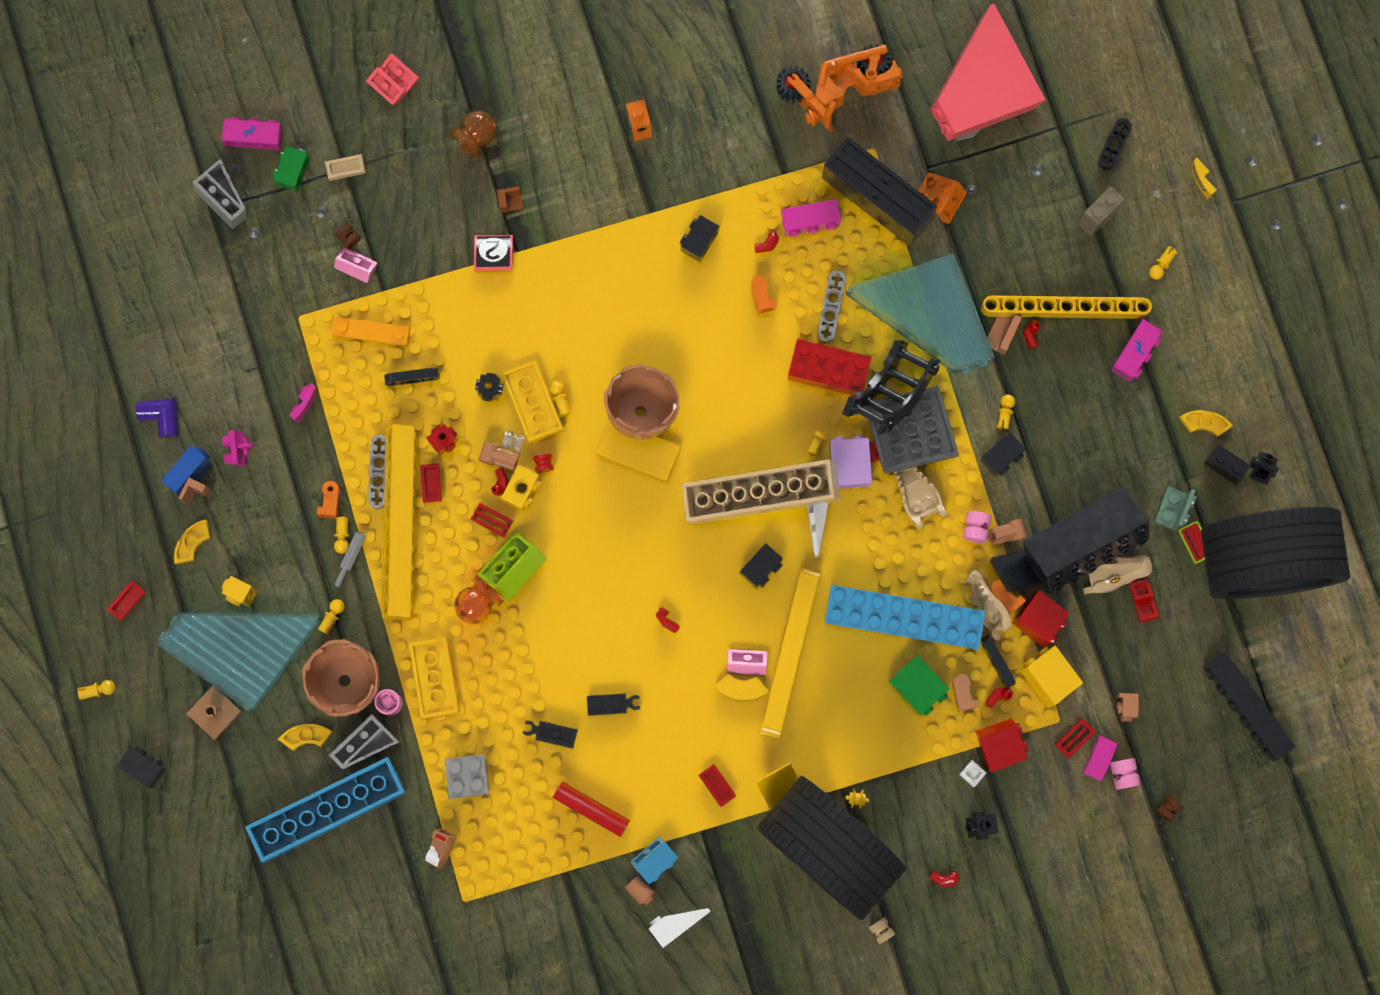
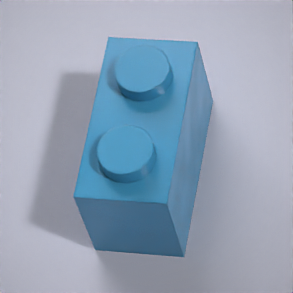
M659 836L630 863L650 884L658 880L662 872L671 868L676 863L678 857Z

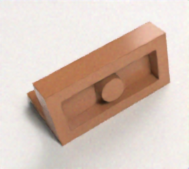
M1016 314L1014 317H997L984 346L1005 355L1022 317Z
M188 478L178 498L190 506L196 492L210 498L213 491L206 485Z

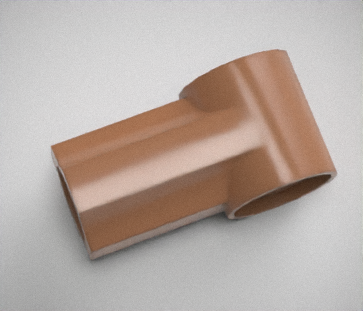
M484 442L478 461L514 471L519 455L503 450L495 444Z
M1016 519L1005 525L988 530V539L993 546L1008 541L1016 542L1028 537L1022 519Z

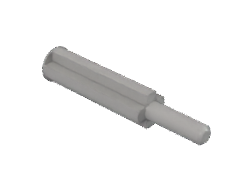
M355 532L340 564L342 569L335 582L337 587H340L347 570H351L366 538V535L362 532Z

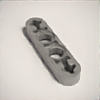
M839 270L833 271L828 278L817 337L822 343H830L835 336L846 281L844 273ZM839 276V279L842 281L838 282L837 289H829V287H834L835 281L832 278ZM835 293L838 295L839 300L832 303L828 300V295ZM831 311L835 314V319L828 321L825 319L824 314ZM826 325H834V327H829V334L831 336L825 339L821 332H825Z
M383 435L374 436L371 439L368 501L370 506L376 510L384 508L385 455L379 454L378 447L375 445L381 439L385 443V445L381 446V452H385L386 437ZM376 458L384 459V465L381 468L374 466ZM378 476L384 480L383 484L379 487L373 485V479ZM372 490H383V493L379 492V498L382 499L379 505L372 501V499H376V492H372Z

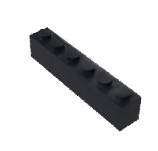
M1226 651L1220 653L1203 666L1207 678L1215 682L1217 685L1215 688L1221 696L1224 695L1229 701L1227 702L1229 708L1233 712H1237L1240 716V723L1245 728L1248 727L1252 733V739L1255 743H1260L1264 749L1262 752L1268 760L1277 761L1296 747Z

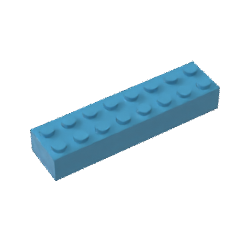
M831 585L825 623L979 650L986 611Z
M386 757L245 828L261 863H266L407 794L391 758Z

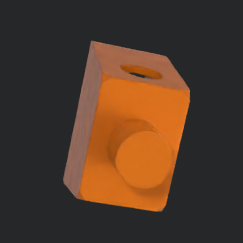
M645 100L627 103L626 112L634 142L652 138L651 123ZM640 128H646L645 130L638 131Z

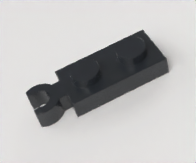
M626 693L587 696L588 716L626 714L627 708L639 710L640 706H633L632 702L635 699H640V696L633 695L629 699H626Z
M525 721V724L531 725L532 729L529 732L523 731L524 735L531 736L536 734L535 740L574 749L578 729L539 721V726H535L532 721Z

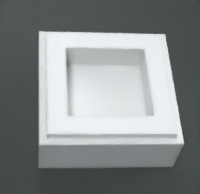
M971 760L959 775L974 788L987 772Z

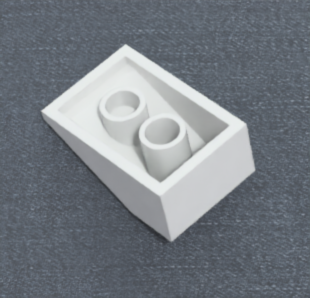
M707 908L665 916L662 919L658 916L650 922L651 927L649 930L662 948H664L711 911Z

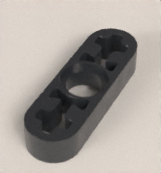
M1122 118L1115 123L1099 156L1098 164L1104 170H1109L1114 166L1129 136L1132 124L1128 119ZM1122 124L1126 125L1125 129L1127 130H1124L1121 136L1117 135L1120 130L1119 126H1122ZM1118 140L1120 147L1117 149L1112 148L1110 141ZM1109 152L1112 153L1109 160L1110 162H1108V164H1105L1104 159L1107 157Z
M439 368L410 370L384 375L386 386L440 379Z
M990 635L981 638V645L1004 686L1008 689L1015 685V679Z

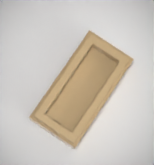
M362 154L325 161L329 181L366 174Z

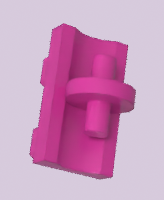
M230 430L228 435L222 437L224 447L231 448V453L224 455L225 464L247 466L246 456H249V449H253L254 444L248 443L247 437H244L243 432Z

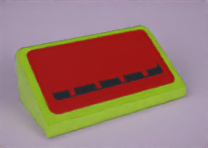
M1198 521L1178 530L1194 564L1205 560L1201 536L1202 528Z

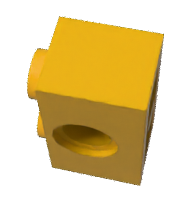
M518 464L501 497L502 502L523 512L524 508H528L533 498H531L533 491H537L541 484L539 474ZM526 485L528 487L525 493L517 492L518 486Z

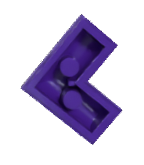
M175 398L136 402V414L139 421L158 420L159 438L179 437L177 401Z

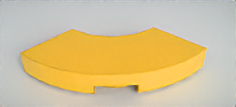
M1195 410L1179 417L1190 433L1196 430H1205L1212 433L1216 438L1233 427L1225 417L1210 411Z
M207 519L198 521L185 530L175 547V564L195 561V553L198 546L204 541L211 539Z
M728 674L714 686L726 697L743 701L760 698L769 692L757 676L751 680L742 681Z
M303 724L290 728L278 740L292 751L305 744H316L322 747L333 731L318 724Z

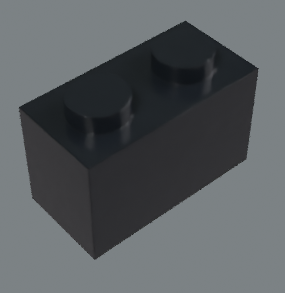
M702 215L698 219L694 218L689 227L691 229L689 234H684L679 243L683 253L701 262L720 231L719 225Z
M1010 432L985 453L980 461L994 477L998 474L1002 476L1010 469L1008 465L1013 461L1017 463L1024 457L1022 453L1026 449Z
M1219 444L1212 450L1204 462L1205 465L1235 485L1242 480L1251 466Z
M765 543L742 568L740 575L756 589L759 586L763 588L770 580L768 576L772 572L776 574L781 569L783 558Z
M138 746L136 749L129 747L117 767L145 786L153 789L166 770L162 766L163 762L155 757L150 759L146 756L147 752Z

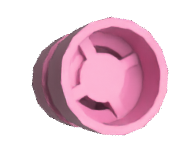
M967 511L965 520L967 527H964L962 538L971 542L987 543L989 532L986 529L990 527L992 516L983 512Z
M384 689L376 695L375 706L380 713L386 716H394L401 711L403 700L395 691Z
M1135 758L1110 763L1112 774L1116 775L1113 779L1116 790L1141 785L1139 774L1135 773L1137 769Z

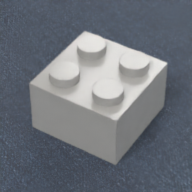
M484 754L445 759L449 799L490 795L487 762Z

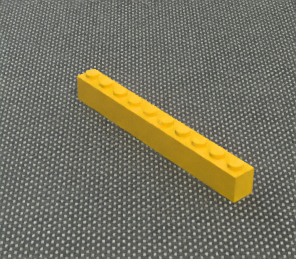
M391 424L386 427L382 618L405 619L409 618L413 611V604L411 603V595L413 593L411 576L414 572L412 565V556L414 554V546L412 545L414 527L412 526V519L415 515L413 499L415 498L413 481L415 480L416 472L413 469V464L416 459V452L414 450L416 432H414V426Z

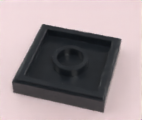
M1022 551L995 556L990 559V563L1007 592L1039 585L1040 581Z

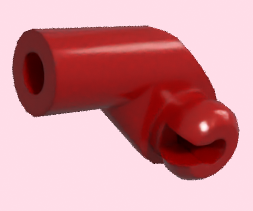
M770 232L764 243L754 244L755 253L773 251L779 242L777 233Z
M1036 320L1030 321L1023 332L1029 349L1038 346L1035 335L1040 328V323Z
M503 467L495 470L498 481L492 486L491 492L496 496L502 495L509 483Z
M663 607L659 608V611L656 612L658 621L666 629L677 633L680 625L666 617L669 614L668 610Z
M1007 687L995 688L985 701V704L993 708L998 700H1010L1013 697V691L1010 688L1007 689Z
M933 871L929 879L942 888H948L958 884L959 875L956 872H951L950 875L942 876Z

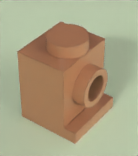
M1116 694V699H1120V702H1117L1116 710L1117 713H1120L1121 722H1133V719L1138 718L1139 694Z

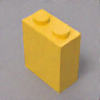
M1056 645L1050 648L1046 646L1038 652L1039 656L1035 659L1033 657L1028 659L1024 663L1025 667L1020 670L1047 708L1055 706L1083 684Z

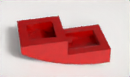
M1148 578L1129 583L1139 622L1144 623L1159 619V613L1153 600L1154 594Z

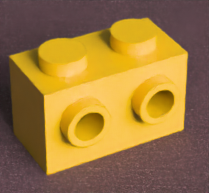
M233 576L226 579L222 585V594L226 596L225 600L238 607L242 604L249 608L258 592L252 586Z

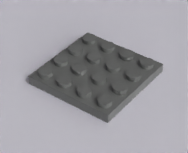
M939 386L926 388L910 412L890 432L878 434L880 425L868 419L883 474L959 457ZM911 392L900 395L907 398ZM889 397L875 400L892 411L901 405ZM865 407V409H867V410L873 412L874 414H876V415H878V416L884 418V414H882V413H880V412H878V411H876V410H874V409H872V408H870V407H868V408Z

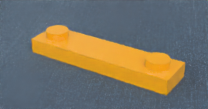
M334 317L331 335L332 337L407 347L410 327Z

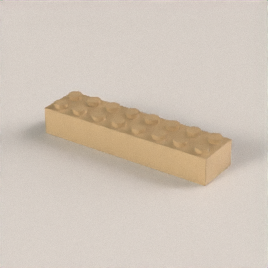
M830 459L682 484L686 522L691 524L841 501L837 465L835 461Z

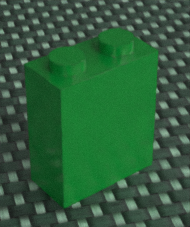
M918 655L888 682L919 717L922 714L927 716L934 710L932 705L936 701L941 703L949 696L946 693L949 688Z

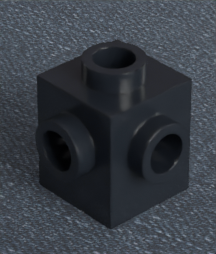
M481 374L480 380H476L475 391H478L479 398L484 401H498L499 395H502L504 384H501V380L496 374ZM486 384H492L490 388L485 387Z
M1260 451L1257 457L1253 456L1249 464L1251 465L1249 477L1267 485L1271 477L1274 478L1278 472L1279 467L1276 466L1278 459L1269 453Z
M983 811L972 813L973 817L965 818L968 838L976 837L977 841L988 839V835L999 833L996 814L984 815Z

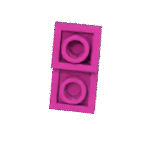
M312 383L300 390L298 397L302 403L296 404L291 409L289 415L296 423L305 416L314 401L317 389Z
M1099 735L1091 750V756L1083 769V773L1102 781L1116 750L1117 742Z

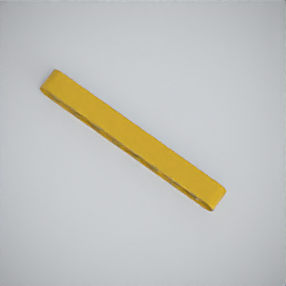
M988 296L981 305V312L988 317H1014L1016 314L1021 317L1142 319L1152 309V303L1149 299L1135 297ZM986 303L994 304L995 309L989 310L986 307ZM1011 303L1014 309H1006L1005 304ZM1024 304H1031L1033 309L1026 310ZM1043 304H1049L1052 310H1045ZM1062 304H1068L1071 310L1065 311L1062 308ZM1081 304L1088 305L1090 310H1082ZM1100 304H1105L1108 307V311H1102ZM1119 305H1125L1127 307V311H1121L1119 309ZM1138 305L1145 306L1146 312H1141L1138 309Z
M801 567L760 733L762 735L780 738L820 571Z

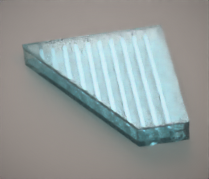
M954 253L851 286L846 291L849 298L934 359H940V363L955 374L960 372L963 375L973 371V368L978 366L980 369L991 365L990 362L995 358Z
M179 613L178 616L175 615L169 622L170 627L167 631L164 630L159 635L157 645L243 708L253 713L322 618L310 614Z

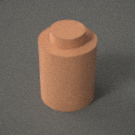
M637 875L625 887L640 905L643 903L647 905L655 898L652 895L654 890L640 875Z

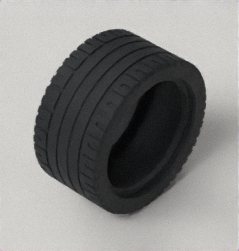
M1331 507L1273 510L1233 517L1203 527L1201 536L1204 545L1203 550L1210 596L1217 599L1267 597L1314 590L1350 579V570L1347 562L1348 557L1340 510Z
M800 776L791 786V789L787 790L783 795L784 797L775 804L776 806L767 813L768 815L761 820L756 828L823 890L855 917L863 920L872 910L871 908L875 907L880 901L879 899L893 886L895 880H898L905 872L907 867L884 843L840 804L810 780Z

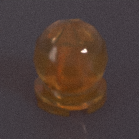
M475 110L463 117L460 122V128L453 127L448 133L453 140L455 138L458 139L461 143L459 147L470 157L476 158L480 154L479 147L487 146L493 141L496 136L497 127L495 120L489 113Z
M478 575L471 580L474 583L473 586L466 587L460 591L454 602V609L458 618L471 625L480 624L486 620L492 611V605L496 604L499 607L504 602L492 589L490 591L487 590L489 587Z

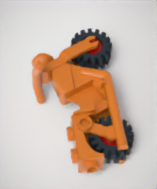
M871 44L869 49L865 46L863 51L860 50V52L824 61L821 64L815 96L810 90V77H808L807 71L804 73L803 68L799 71L797 66H795V69H792V66H790L788 71L784 68L783 73H779V77H777V93L782 100L785 98V102L789 103V100H792V103H795L796 100L807 110V113H805L807 125L810 124L811 127H814L820 121L829 132H834L835 126L831 123L832 114L836 108L844 104V95L848 87L853 86L862 97L875 95L900 87L903 74L901 68L897 67L895 60L892 61L891 67V55H889L886 45L879 46L876 44L873 48Z

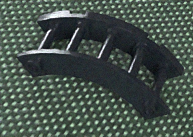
M904 340L894 341L888 356L883 362L885 368L881 374H875L868 383L867 387L869 388L867 390H860L848 397L842 414L847 417L860 414L880 425L878 434L890 432L917 403L932 377L938 373L941 360L936 358L930 359L927 362L908 352L906 348L909 343ZM905 358L925 369L919 382L897 371L896 367L901 359ZM894 377L913 387V391L905 398L886 388L885 384L890 378ZM878 394H883L901 405L892 411L873 399ZM865 407H866V408L870 407V408H872V409H874V410H876V411H878V412L884 414V418H882V417H880V416L874 414L873 412H871V411L865 409Z

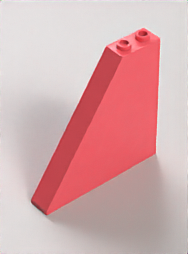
M991 4L983 13L931 107L933 117L937 120L941 127V132L945 135L947 141L1037 109L1046 100L995 4Z

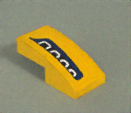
M1196 158L1191 164L1192 174L1198 188L1208 200L1214 195L1216 189L1205 178L1210 171Z

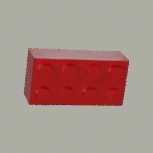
M797 339L787 380L852 396L860 390H864L872 357Z

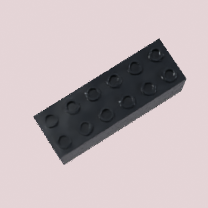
M848 136L824 164L823 180L909 247L934 219L938 207L936 204Z
M1122 487L1023 541L1025 557L1049 594L1058 592L1068 583H1074L1081 576L1093 573L1101 565L1109 564L1114 558L1129 553L1132 548L1144 545L1150 539L1149 521L1125 487Z

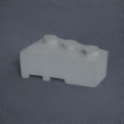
M221 159L192 182L194 192L232 229L247 218L246 209Z
M372 713L329 756L342 769H345L399 743V740Z

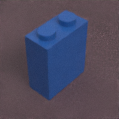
M190 446L163 477L161 482L177 495H180L188 478L199 481L212 466V463L209 461L211 457L200 447L195 449Z

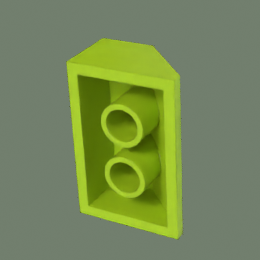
M515 532L477 575L509 602L547 558L533 544Z

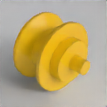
M853 789V792H850V795L845 797V799L849 800L851 808L854 805H859L861 809L865 802H869V798H866L863 790L860 793H856L855 789Z

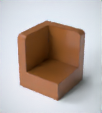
M519 187L497 190L501 213L523 209Z

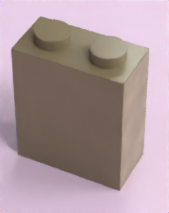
M1109 187L1083 213L1078 225L1092 237L1117 213L1125 199L1114 188Z

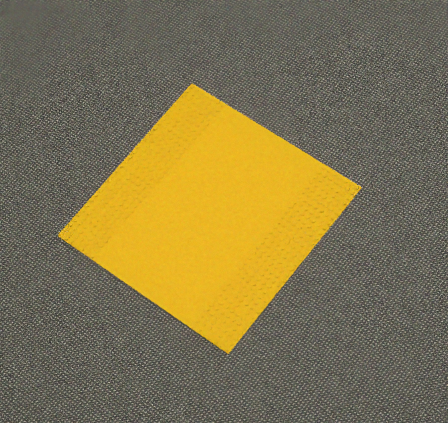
M875 149L866 150L876 159H878L877 152ZM826 162L513 253L512 270L475 271L474 265L299 316L300 327L358 531L366 535L362 546L381 614L384 508L379 510L373 509L368 501L371 439L376 435L386 437V427L391 424L414 426V432H416V441L414 443L416 459L413 464V469L416 472L415 480L413 481V488L415 489V498L413 499L415 515L412 519V526L414 527L412 565L414 572L411 576V584H413V593L411 595L413 611L409 618H383L442 829L457 835L450 858L464 902L646 848L659 836L666 842L769 811L771 809L768 807L756 781L789 762L798 778L804 776L825 793L980 747L975 731L1010 718L1016 724H1020L1023 733L1056 724L1060 721L1056 705L1047 708L1020 671L1025 667L1024 663L1032 657L1035 659L1039 656L1035 641L1012 624L1023 608V604L1009 615L1011 627L1006 631L1001 629L1000 639L994 642L1013 675L1016 684L1010 687L1013 691V697L1010 700H998L993 708L986 705L985 701L995 688L1005 686L981 643L980 649L977 650L825 623L831 585L977 610V607L971 605L974 602L970 599L973 592H971V585L965 584V580L968 579L969 574L973 570H977L982 574L984 582L990 588L994 581L1000 580L990 563V559L1006 554L1003 543L993 546L989 539L987 543H976L962 538L964 527H967L965 523L967 511H977L991 515L990 527L986 529L987 531L998 526L907 245L822 179L823 167ZM837 199L841 224L837 226V229L830 231L821 229L814 234L805 232L800 233V236L797 237L784 236L780 216L781 209ZM700 215L720 226L718 235L701 262L681 251V244H679L684 234H689L691 230L689 227L694 218L698 219ZM770 232L777 233L779 242L773 251L755 253L754 244L764 243ZM839 270L844 273L846 281L835 336L830 343H822L819 341L817 333L828 278L833 271ZM763 276L768 281L767 292L769 299H775L777 304L776 310L758 314L751 291V282L754 277ZM839 276L832 278L835 281L834 287H829V289H837L838 282L842 281L839 279ZM831 293L828 295V300L835 303L839 300L837 294ZM828 311L824 314L826 320L832 321L835 319V314ZM334 317L410 327L408 345L406 347L332 337ZM826 325L825 332H821L825 339L831 336L829 334V327H834V325ZM797 339L872 357L863 391L869 388L867 385L875 374H881L885 368L883 362L888 356L894 341L904 340L909 343L906 348L908 352L927 362L930 359L936 358L941 360L939 371L932 377L927 388L935 386L940 388L959 457L916 468L938 490L943 507L947 513V516L943 518L938 513L922 519L923 527L918 529L909 519L903 507L898 481L894 472L883 474L880 461L871 462V487L841 488V501L828 503L819 556L814 558L807 506L691 524L686 522L682 484L830 459L829 443L834 437L853 439V436L862 435L864 438H869V442H874L867 418L860 414L850 417L842 414L848 397L851 395L787 380ZM905 358L901 359L896 367L897 371L918 382L925 371L924 368ZM536 359L552 400L556 395L550 391L551 383L558 380L564 384L563 394L568 396L567 402L571 414L563 417L559 416L564 430L529 444L500 373ZM643 364L668 374L675 382L679 394V413L674 423L660 435H657V437L681 446L667 482L595 454L609 421L604 405V392L607 390L612 378L625 367ZM439 368V380L396 386L385 385L384 375L388 373ZM481 374H496L500 378L501 384H504L502 395H499L498 401L493 400L489 402L479 398L478 391H475V384L477 379L480 380ZM894 377L890 378L885 384L886 388L898 394L909 393L914 389ZM492 384L485 385L486 388H490L492 386ZM878 394L873 400L875 401L888 397L883 394ZM553 401V403H554V405H555V408H556V410H557V413H558V415H559L556 402ZM642 409L635 411V414L639 417L646 414ZM445 424L447 428L451 426L457 433L455 438L458 442L449 453L444 452L439 456L426 437L432 434L431 430ZM816 431L826 435V442H823L818 457L806 452L812 441V434H815ZM379 439L375 445L378 447V453L385 455V452H381V446L385 445V443ZM484 442L495 444L503 450L518 454L519 458L516 468L519 464L535 472L536 463L533 460L534 456L552 454L551 464L554 465V470L537 473L540 476L541 484L537 491H533L531 498H533L528 508H524L523 512L502 502V495L496 496L492 494L491 488L498 481L495 470L502 467L478 461ZM376 458L374 460L375 467L381 468L384 465V459ZM439 463L442 501L423 503L420 465ZM504 468L509 482L516 468L514 471ZM379 476L373 479V485L377 487L381 486L384 482L383 478ZM520 485L517 488V492L525 493L528 487ZM372 490V492H376V499H372V501L379 505V502H382V499L379 498V492L383 493V490ZM479 503L513 520V524L505 538L470 520ZM481 509L480 512L507 526V522ZM479 515L477 516V519L483 521L484 523L494 527L495 529L501 532L504 531L503 528L495 525L494 523L484 519ZM517 532L533 544L547 559L508 602L477 574L506 541ZM766 543L783 558L781 562L783 566L776 574L772 572L768 576L770 580L763 588L759 586L756 589L740 575V571ZM801 567L820 571L780 738L778 739L760 733ZM1018 590L1011 591L1016 598L1020 596ZM663 607L668 610L669 614L666 617L680 625L677 633L666 629L658 621L656 612L659 611V608ZM984 625L981 638H983L986 635H990L988 629ZM447 636L460 713L421 720L408 643ZM728 649L767 651L766 675L727 673ZM917 655L949 688L946 692L949 696L941 703L936 701L932 705L934 710L927 716L922 714L920 717L888 684L889 680ZM728 674L742 681L751 680L757 676L769 692L760 698L743 701L726 697L714 686ZM965 674L970 678L971 684L969 689L972 700H978V708L958 712L952 686L953 679L957 675ZM626 693V699L633 695L640 696V699H635L632 702L633 706H640L639 710L627 708L626 714L588 716L587 696ZM525 721H532L535 726H539V721L578 729L574 749L535 740L536 734L531 736L524 735L523 731L529 732L532 729V726L525 724ZM484 754L487 762L490 795L449 799L445 759ZM713 764H715L736 794L735 798L722 807L719 806L698 776ZM565 782L631 820L622 837L615 835L553 799L552 797L559 785Z

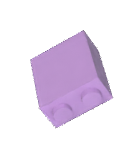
M858 435L853 436V439L834 437L833 440H830V460L835 461L837 465L839 489L871 487L869 438Z

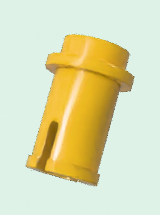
M816 431L815 434H812L813 438L806 452L818 457L823 442H826V435Z

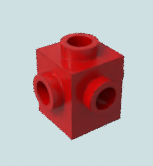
M445 424L431 430L432 434L426 437L439 456L444 452L449 453L458 442L455 438L457 433L451 426L447 428Z

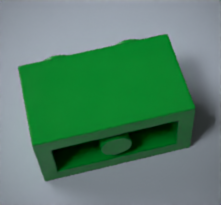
M288 146L285 147L284 151H281L279 167L275 168L273 173L276 186L295 192L299 191L310 160L307 152Z

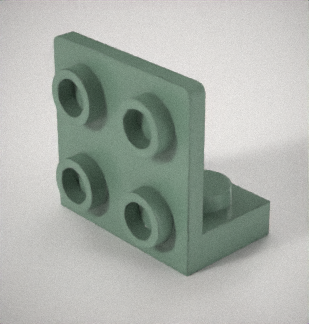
M1167 487L1154 523L1174 531L1180 527L1182 528L1184 524L1186 525L1190 516L1187 512L1190 507H1193L1197 497L1194 495L1195 490L1191 489L1184 493Z

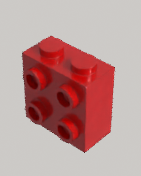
M1038 590L1032 593L1012 624L1043 647L1047 644L1051 645L1056 640V633L1067 624L1066 618L1069 613L1042 591Z
M1012 718L975 731L986 766L990 772L1028 759L1026 755L1028 747L1026 742L1022 741L1020 737L1023 734L1020 724H1016Z

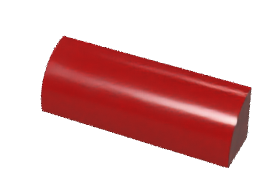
M565 782L559 785L552 797L619 837H622L631 821Z

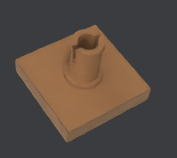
M213 685L186 714L211 738L216 740L242 711Z

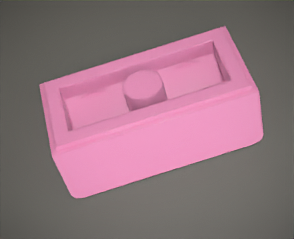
M344 247L335 259L334 268L368 283L378 262Z
M728 649L727 673L766 675L767 651Z

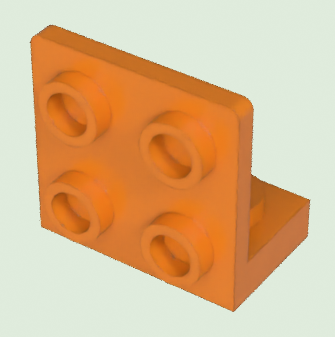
M930 172L918 190L938 206L936 214L942 222L950 224L967 194L959 181Z

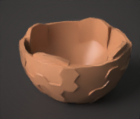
M643 364L623 368L621 372L612 378L607 390L604 392V405L610 423L617 431L630 438L650 439L660 435L674 423L679 413V394L673 379L668 374ZM642 409L646 414L639 417L635 414V411Z
M346 639L331 640L324 643L323 646L312 653L302 670L304 690L309 702L326 715L334 717L359 713L369 706L379 689L380 673L374 656L360 645ZM343 676L350 677L351 682L348 686L340 684V679Z

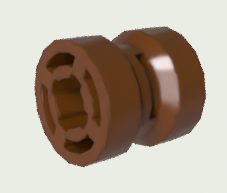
M349 223L342 225L335 233V237L341 240L344 247L348 250L353 248L361 239V236L352 230Z
M1167 795L1164 799V804L1159 806L1156 812L1172 823L1175 819V814L1183 809V805L1170 795Z

